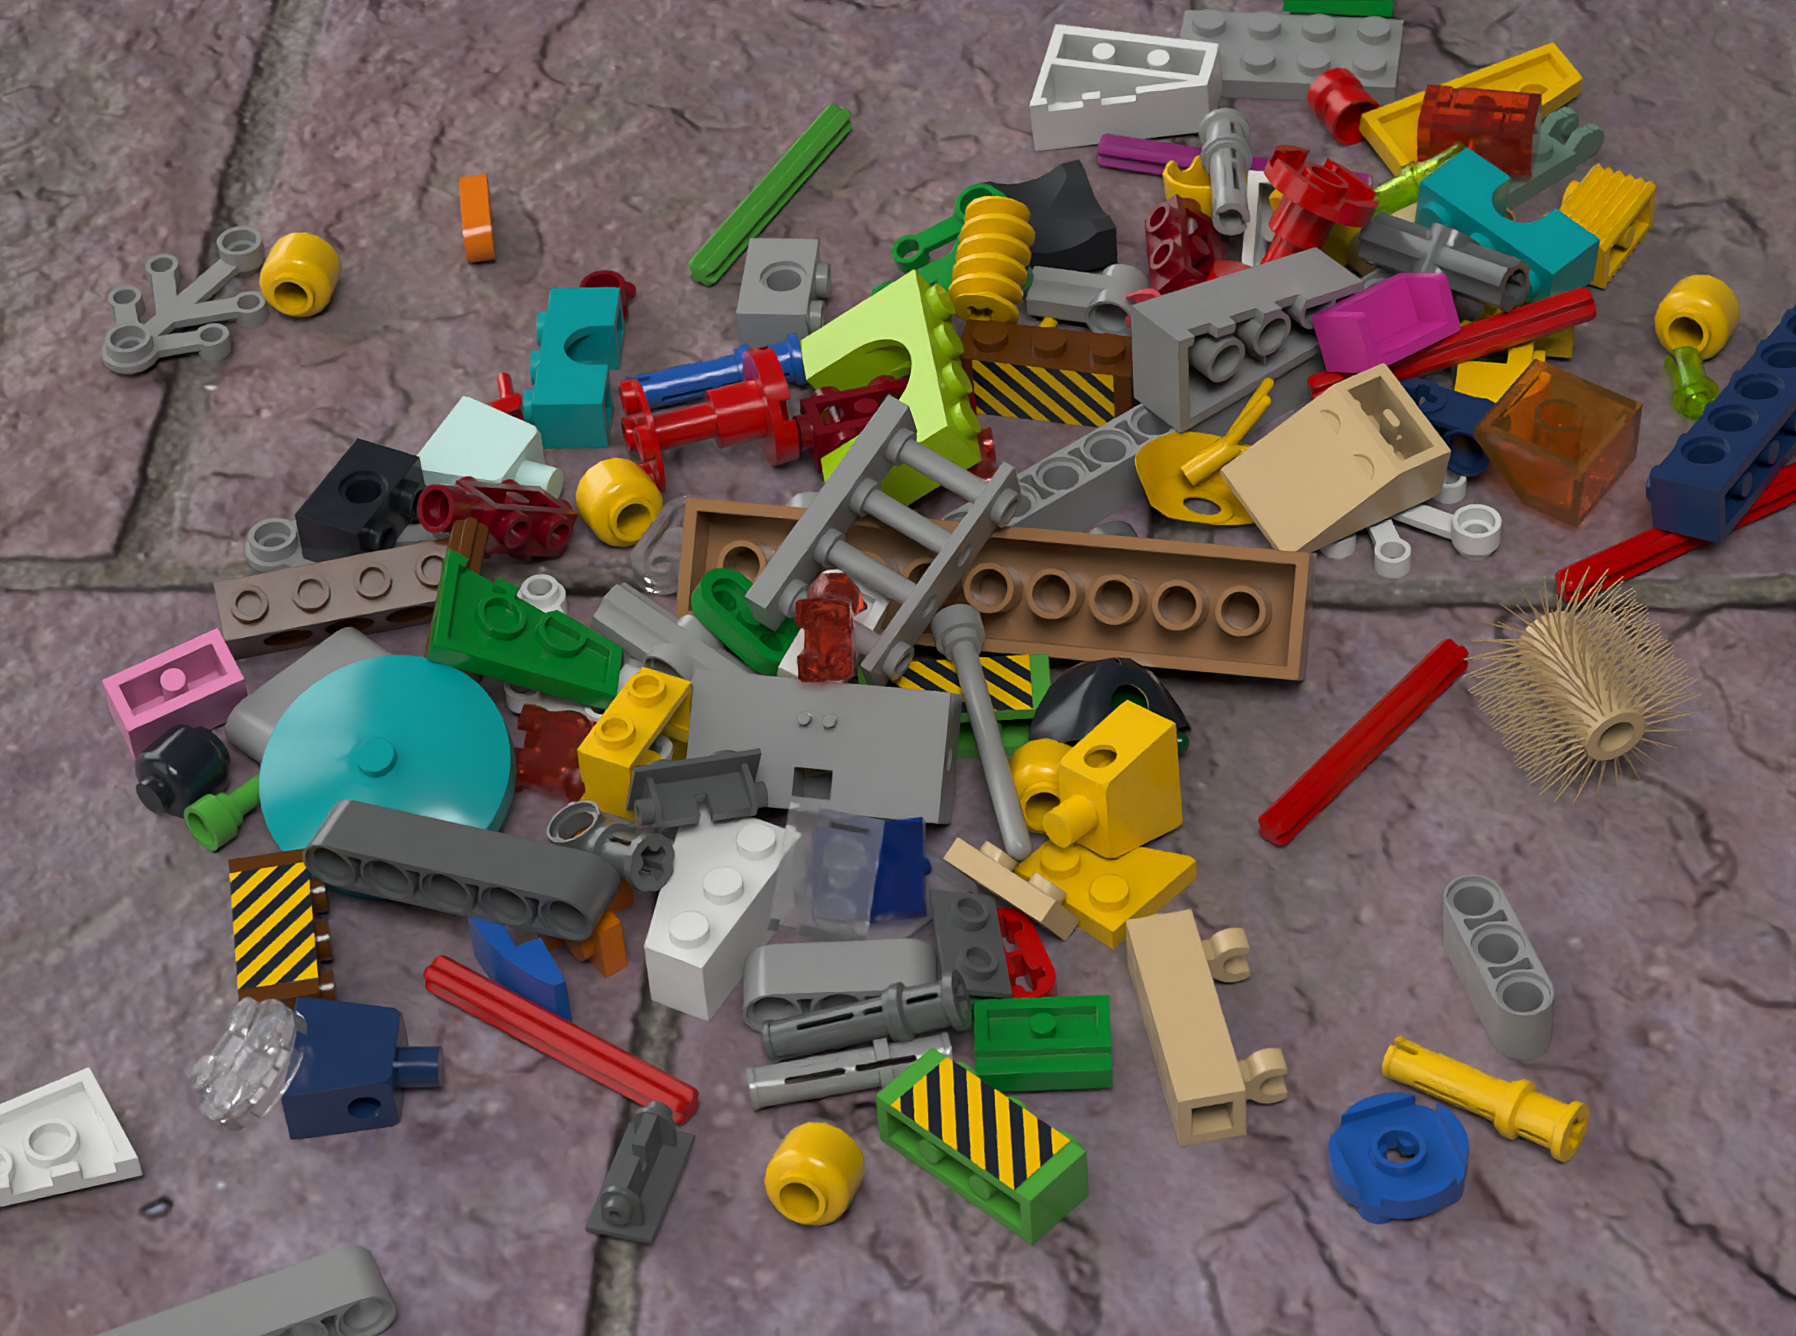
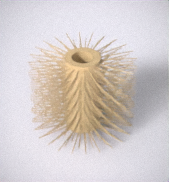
M1589 566L1565 611H1561L1562 595L1568 573L1567 569L1564 583L1562 581L1559 602L1558 595H1556L1557 610L1553 612L1551 609V613H1549L1546 579L1544 576L1546 609L1539 591L1545 612L1543 616L1539 615L1521 588L1537 617L1535 621H1532L1519 606L1518 608L1532 623L1527 622L1503 604H1501L1503 607L1529 626L1523 629L1513 622L1523 630L1521 631L1499 621L1498 623L1504 626L1484 621L1487 624L1519 632L1522 634L1520 639L1471 640L1509 644L1515 647L1464 659L1475 658L1473 660L1499 661L1466 674L1463 677L1499 662L1511 661V663L1470 676L1469 678L1502 668L1496 673L1476 677H1485V680L1469 689L1468 692L1490 678L1495 677L1497 679L1471 692V694L1504 678L1497 685L1479 692L1475 696L1490 690L1488 693L1481 695L1484 697L1478 701L1479 703L1488 694L1494 693L1478 705L1479 707L1493 696L1500 695L1480 708V710L1501 698L1497 704L1482 712L1501 704L1497 709L1487 713L1493 712L1491 716L1495 715L1490 719L1491 721L1499 713L1507 711L1504 714H1500L1501 716L1490 725L1504 715L1510 714L1509 717L1492 728L1512 717L1507 724L1495 729V731L1512 723L1508 728L1499 731V733L1503 732V734H1506L1502 738L1504 739L1511 732L1519 730L1502 743H1505L1514 735L1522 733V735L1504 747L1522 738L1520 742L1507 748L1508 750L1524 742L1520 747L1511 750L1518 751L1515 757L1521 752L1530 749L1516 761L1526 754L1534 752V754L1516 765L1518 766L1536 755L1532 761L1519 767L1522 768L1536 761L1532 766L1524 769L1529 771L1532 767L1538 765L1527 776L1544 762L1551 760L1548 765L1527 781L1550 766L1546 773L1530 782L1529 785L1548 774L1541 782L1543 783L1554 769L1561 766L1540 788L1541 790L1569 762L1566 771L1544 789L1539 796L1565 775L1561 782L1562 786L1557 792L1558 794L1579 763L1588 755L1586 763L1554 802L1585 767L1583 779L1578 789L1579 792L1573 802L1574 804L1599 760L1602 761L1601 775L1595 796L1598 794L1603 772L1606 771V761L1614 759L1616 786L1618 789L1617 763L1623 776L1618 759L1621 755L1624 756L1627 763L1629 762L1639 781H1641L1626 752L1631 750L1645 765L1632 750L1634 748L1661 766L1635 745L1640 742L1648 747L1642 742L1647 741L1663 749L1664 747L1660 745L1679 749L1678 747L1645 739L1642 737L1644 732L1692 730L1656 727L1649 724L1700 712L1696 711L1645 722V719L1690 712L1666 710L1702 694L1663 710L1653 709L1695 694H1688L1664 702L1670 697L1686 694L1687 692L1676 693L1698 679L1676 692L1666 693L1694 677L1662 692L1670 684L1689 676L1677 679L1688 669L1686 668L1679 675L1671 677L1687 664L1670 675L1662 676L1684 661L1667 670L1671 664L1681 659L1679 658L1674 662L1671 661L1670 664L1666 665L1668 661L1676 658L1673 657V654L1668 660L1663 661L1674 650L1665 657L1657 659L1674 645L1659 656L1653 657L1655 653L1672 643L1670 642L1652 653L1657 646L1668 640L1662 643L1659 642L1656 646L1652 647L1656 642L1663 640V638L1660 639L1662 637L1660 636L1655 642L1650 643L1662 632L1660 631L1652 639L1644 641L1659 630L1661 626L1647 637L1640 639L1643 634L1659 625L1657 624L1640 634L1644 628L1655 623L1647 625L1650 620L1647 621L1648 618L1645 621L1642 620L1649 612L1637 622L1631 623L1636 621V618L1645 611L1632 620L1627 621L1630 616L1646 607L1645 605L1627 616L1631 610L1643 605L1640 604L1634 607L1638 602L1634 604L1632 602L1629 606L1622 608L1636 594L1619 609L1611 613L1615 606L1633 594L1635 590L1616 604L1614 603L1615 600L1633 588L1620 596L1618 594L1613 599L1622 588L1620 587L1613 597L1599 608L1623 581L1593 610L1596 601L1624 576L1598 597V593L1603 586L1601 584L1606 578L1605 576L1581 612L1574 617L1575 611L1609 569L1577 605L1582 585L1590 568ZM1597 592V594H1596V596L1594 597L1592 603L1589 604V602L1591 601V599L1593 598V596H1594L1595 593ZM1576 593H1577V596H1576V598H1575V600H1574L1573 606H1572V608H1571V610H1570V613H1569V612H1567V610L1569 609V607H1570V605H1571V603H1572V601H1573V599H1574V597H1575V595H1576ZM1611 603L1607 611L1601 614L1602 611L1606 608V606ZM1587 610V612H1586V614L1584 615V617H1583L1582 619H1580L1579 621H1577V620L1579 619V617L1581 616V614L1584 613V612ZM1601 610V611L1596 615V617H1595L1592 621H1590L1591 615H1593V614L1596 613L1597 611ZM1623 610L1618 616L1610 619L1615 613ZM1625 614L1619 622L1613 624L1620 616ZM1600 620L1595 628L1589 629L1594 622ZM1633 625L1629 629L1624 631L1625 627ZM1638 627L1631 634L1623 637L1628 631ZM1596 630H1599L1596 635H1593ZM1639 632L1634 638H1630L1633 634ZM1609 633L1606 638H1603L1604 634ZM1609 643L1606 647L1601 648L1603 644ZM1646 643L1645 645L1637 649L1638 645ZM1651 645L1646 651L1636 655L1640 650ZM1517 648L1519 649V652L1517 653L1476 658ZM1609 648H1612L1609 653H1605ZM1652 650L1648 656H1643L1646 652ZM1516 655H1522L1521 657H1518V658H1511V657H1514V656H1516ZM1622 661L1621 664L1614 666L1616 662ZM1659 661L1656 665L1651 666L1653 662ZM1515 663H1521L1516 668L1505 670L1506 668L1510 667ZM1663 664L1658 670L1648 674L1656 666ZM1622 666H1625L1623 671H1618ZM1525 668L1523 672L1514 673L1519 669ZM1665 668V670L1661 674L1656 675L1660 670ZM1511 671V672H1509V673H1507V674H1504V675H1497V676H1495L1496 674H1499V673H1504V672ZM1667 677L1662 681H1658L1660 678ZM1635 679L1634 682L1627 684L1629 680ZM1673 679V680H1672L1671 682H1669L1668 684H1665V685H1663V686L1658 687V686H1659L1660 684H1662L1664 681ZM1509 682L1501 689L1493 691L1496 687ZM1638 684L1636 689L1631 690L1634 685ZM1537 686L1534 691H1529L1532 687ZM1649 687L1646 691H1640L1641 689ZM1509 688L1506 692L1499 693L1501 690ZM1669 694H1671L1670 696H1667V697L1655 699V698H1657V697H1659V696H1662V695H1669ZM1515 697L1509 704L1502 706L1507 700ZM1651 697L1650 699L1644 702H1640L1643 698ZM1661 700L1651 707L1643 708L1650 702ZM1515 703L1514 707L1504 710L1509 705ZM1549 705L1547 709L1541 710L1543 706ZM1663 712H1674V713L1659 714V713H1663ZM1645 713H1653L1648 716H1642ZM1527 716L1520 723L1513 725L1518 719ZM1527 722L1525 726L1517 728L1520 724ZM1561 724L1559 728L1553 729L1555 725ZM1528 734H1532L1530 737L1524 739ZM1556 734H1560L1558 738L1552 739ZM1539 735L1532 742L1525 744L1530 738ZM1565 737H1569V739L1563 743ZM1539 741L1537 745L1529 747L1532 743ZM1573 743L1568 750L1562 752L1567 744ZM1547 749L1540 757L1536 758L1542 750ZM1570 751H1572L1571 757L1560 763L1564 759V757ZM1553 752L1544 761L1537 763L1542 757ZM1584 752L1582 757L1577 762H1575L1578 755ZM1559 758H1561V759L1558 761V763L1554 766V768H1552L1551 770H1549V769L1552 767V765L1554 764V762H1555L1556 760H1558ZM1593 759H1595L1596 761H1595V763L1593 764V766H1592V768H1591V770H1590L1588 776H1587L1586 779H1585V776H1586V774H1587V772H1588V769H1589V767H1590V765H1591V762H1592ZM1573 768V770L1571 771V773L1569 774V776H1568L1567 779L1565 780V778H1566L1568 772Z

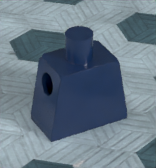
M297 997L280 1093L290 1140L393 1127L401 1120L406 1087H442L445 1071L442 1046H409L403 1013L396 1008Z

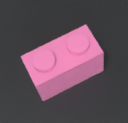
M218 628L102 680L110 713L135 761L144 749L175 725H189L194 728L202 726L210 730L227 722L228 716L234 707L248 696L245 679Z

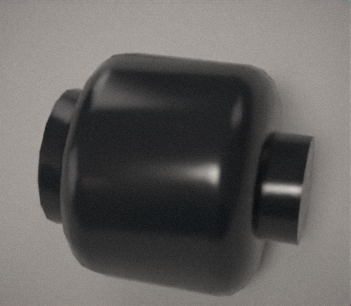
M175 725L144 749L136 759L135 774L139 782L136 785L137 795L142 803L155 814L160 815L167 812L172 816L184 818V810L206 794L216 796L229 784L228 766L231 763L229 752L217 735L202 726L194 728L189 725Z

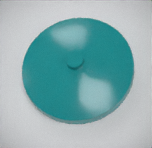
M386 655L372 657L341 667L326 675L304 691L283 714L269 738L261 762L259 776L261 809L266 825L282 852L306 848L334 804L343 799L355 800L498 832L506 818L513 798L516 782V755L509 729L496 704L488 693L467 674L453 666L430 661L426 657ZM326 884L327 890L337 894L362 899H386Z

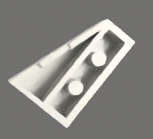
M701 801L697 802L701 814L699 823L681 825L678 828L673 845L675 852L673 872L667 883L660 889L644 944L651 1000L709 1022L743 977L745 957L753 949L768 943L807 890V879L801 834L751 816L712 821L706 802Z

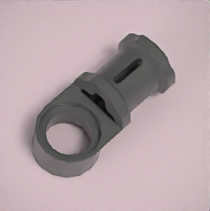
M581 800L571 803L557 812L548 823L546 833L552 844L587 851L602 857L617 870L620 879H626L633 889L643 892L648 890L658 891L667 883L672 875L675 852L671 842L665 836L655 833L635 835L628 825L607 820L598 804L593 801ZM586 829L583 833H581V834H579L578 836L574 837L578 832H580V831ZM639 870L650 872V874L639 872Z

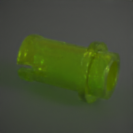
M1692 346L1677 347L1672 351L1676 357L1678 367L1676 368L1673 357L1668 354L1663 363L1665 372L1673 386L1672 404L1679 414L1689 419L1698 420L1707 403L1714 401L1720 394L1716 382L1707 376L1701 353Z

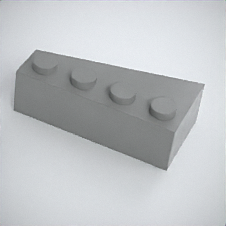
M1314 247L1131 305L1134 398L1180 434L1257 390L1265 378L1274 380L1320 353L1321 350L1311 315L1363 291L1364 281L1320 249Z

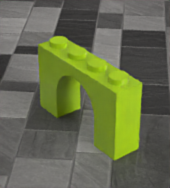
M913 269L799 341L806 380L816 390L825 386H833L840 391L867 386L871 380L881 375H891L896 379L910 375L906 389L899 401L910 407L918 431L916 433L917 442L965 470L982 460L976 435L981 432V426L977 416L970 407L968 394L972 392V385L967 374L962 369L959 356L964 352V347L953 328L951 316L956 311L951 303V298L939 284L931 286ZM858 436L821 458L825 483ZM903 463L899 467L893 465L881 482V492L908 506L941 485Z

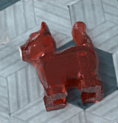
M832 569L822 572L808 588L806 598L799 599L795 603L796 625L804 629V653L797 655L798 679L801 682L841 681L851 679L856 673L854 617L866 611L868 606L863 601L858 586L844 571Z
M525 703L517 721V730L527 731L524 739V747H514L516 755L514 793H520L524 789H532L547 796H562L566 800L567 805L578 802L586 790L585 784L581 780L577 749L597 721L589 720L584 714L577 711H548L545 707Z

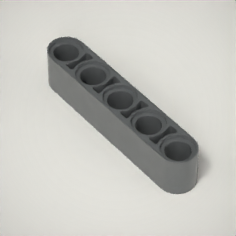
M343 799L336 802L302 852L303 862L309 872L323 883L337 888L469 918L473 917L491 923L571 941H582L590 937L620 888V877L617 870L602 857L587 851L355 800Z

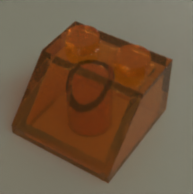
M1535 358L1474 427V438L1523 505L1577 528L1635 460L1643 404Z

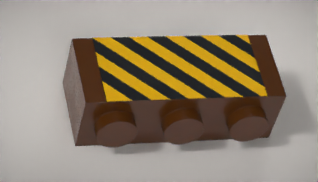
M967 320L961 338L964 352L959 356L962 369L967 374L973 388L977 414L1101 427L1141 404V402L1134 398L1132 337L1002 323L992 320Z
M305 848L228 860L238 999L249 1049L289 1043L297 997L338 1001L333 968L323 970L322 961L334 959L329 921H319L318 913L330 911L327 885L314 877L306 868L302 859V852Z

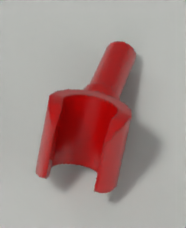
M506 372L500 373L497 376L500 399L489 402L487 405L524 421L520 408L522 406L521 395L519 393L514 394L510 374Z

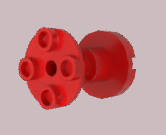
M1285 144L1276 146L1265 166L1264 175L1270 184L1283 196L1268 223L1275 236L1260 264L1314 247L1321 250L1335 223L1355 228L1366 227L1379 206V201H1372L1376 195L1375 191L1355 173L1328 158L1325 164L1320 166L1305 161L1310 150ZM1218 260L1213 263L1206 281L1248 269L1252 266L1231 260Z
M757 347L743 352V382L706 390L704 404L655 416L651 414L643 388L636 377L618 381L619 397L626 417L620 419L627 450L629 453L638 451L642 462L637 463V465L652 479L661 494L666 491L661 451L713 438L719 449L759 440L765 456L772 466L799 459V437L796 419L789 420L786 400H790L791 397L781 364L772 347Z

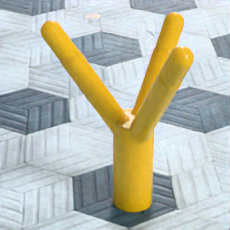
M1265 378L1226 435L1179 466L1192 486L1252 446L1237 444L1271 405L1272 400L1268 394L1274 387L1273 379Z

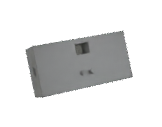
M695 669L686 759L709 756L721 750L738 752L760 748L762 755L755 782L764 781L768 791L767 807L951 824L963 695L949 692Z

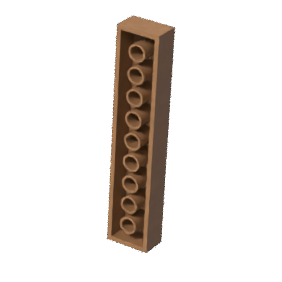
M686 497L675 616L679 619L687 614L695 616L691 607V596L704 574L709 570L715 568L732 569L744 575L754 584L807 508ZM870 514L864 517L858 515L845 533L846 543L916 584L938 555ZM929 519L951 533L960 524L959 521ZM997 526L937 613L943 608L956 604H967L975 607L980 613L986 634L981 651L1020 655L1048 654L1052 658L1084 661L1122 657L1131 658L1140 665L1148 667L1298 681L1306 680L1317 554L1038 528ZM833 564L829 567L822 566L809 584V593L819 598L821 595L820 583L823 580H828L829 582L833 573L822 572L836 569L837 566ZM892 600L878 634L882 635L901 608V604ZM798 615L792 617L800 628L806 621ZM931 621L914 645L936 647L931 630Z

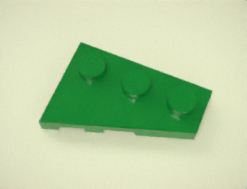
M449 548L441 568L427 660L606 710L617 696L623 647L558 610L547 613L541 611L516 596L520 588L501 577L495 583L466 568L469 561L468 558Z

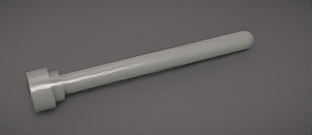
M967 604L951 605L940 610L932 618V634L937 650L945 655L947 659L954 662L1006 851L1011 858L1021 860L1031 853L1032 843L978 656L986 638L980 613L975 607Z

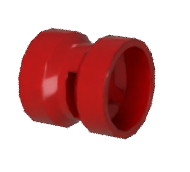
M1347 68L1327 70L1316 78L1307 93V104L1310 110L1320 121L1325 123L1328 132L1337 142L1342 145H1355L1366 140L1359 130L1361 115L1380 108V105L1371 93L1364 90L1360 80L1352 71Z

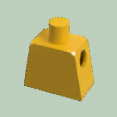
M1129 700L1123 702L1061 758L1057 767L1060 804L1047 812L1042 819L1045 833L1057 846L1066 848L1076 842L1105 858H1117L1183 824L1176 723Z

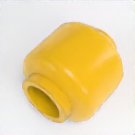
M298 232L281 237L270 249L261 269L259 284L262 295L270 306L282 314L295 318L310 317L321 312L330 302L339 282L341 273L339 256L328 242L313 234Z
M1695 274L1678 281L1660 302L1654 317L1655 333L1661 345L1672 355L1685 361H1702L1714 357L1725 347L1735 333L1740 320V305L1734 291L1722 280L1710 275Z
M614 457L598 462L589 468L580 479L575 493L577 511L598 539L610 546L628 547L639 544L651 536L660 524L664 511L662 494L656 484L639 465L629 459Z
M1049 738L1032 740L1017 748L1008 760L1027 829L1030 833L1047 835L1042 824L1043 816L1060 804L1057 767L1061 758L1073 748L1065 742L1059 743Z
M807 1122L796 1126L783 1138L767 1165L764 1177L767 1196L780 1213L802 1225L823 1226L834 1222L847 1210L862 1184L865 1173L863 1153L855 1140L840 1128L822 1122Z

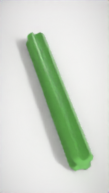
M835 104L828 105L688 262L691 270L689 276L695 283L700 281L706 286L714 285L749 245L750 238H755L850 131L852 128V123L849 119L851 113L846 107L840 109Z

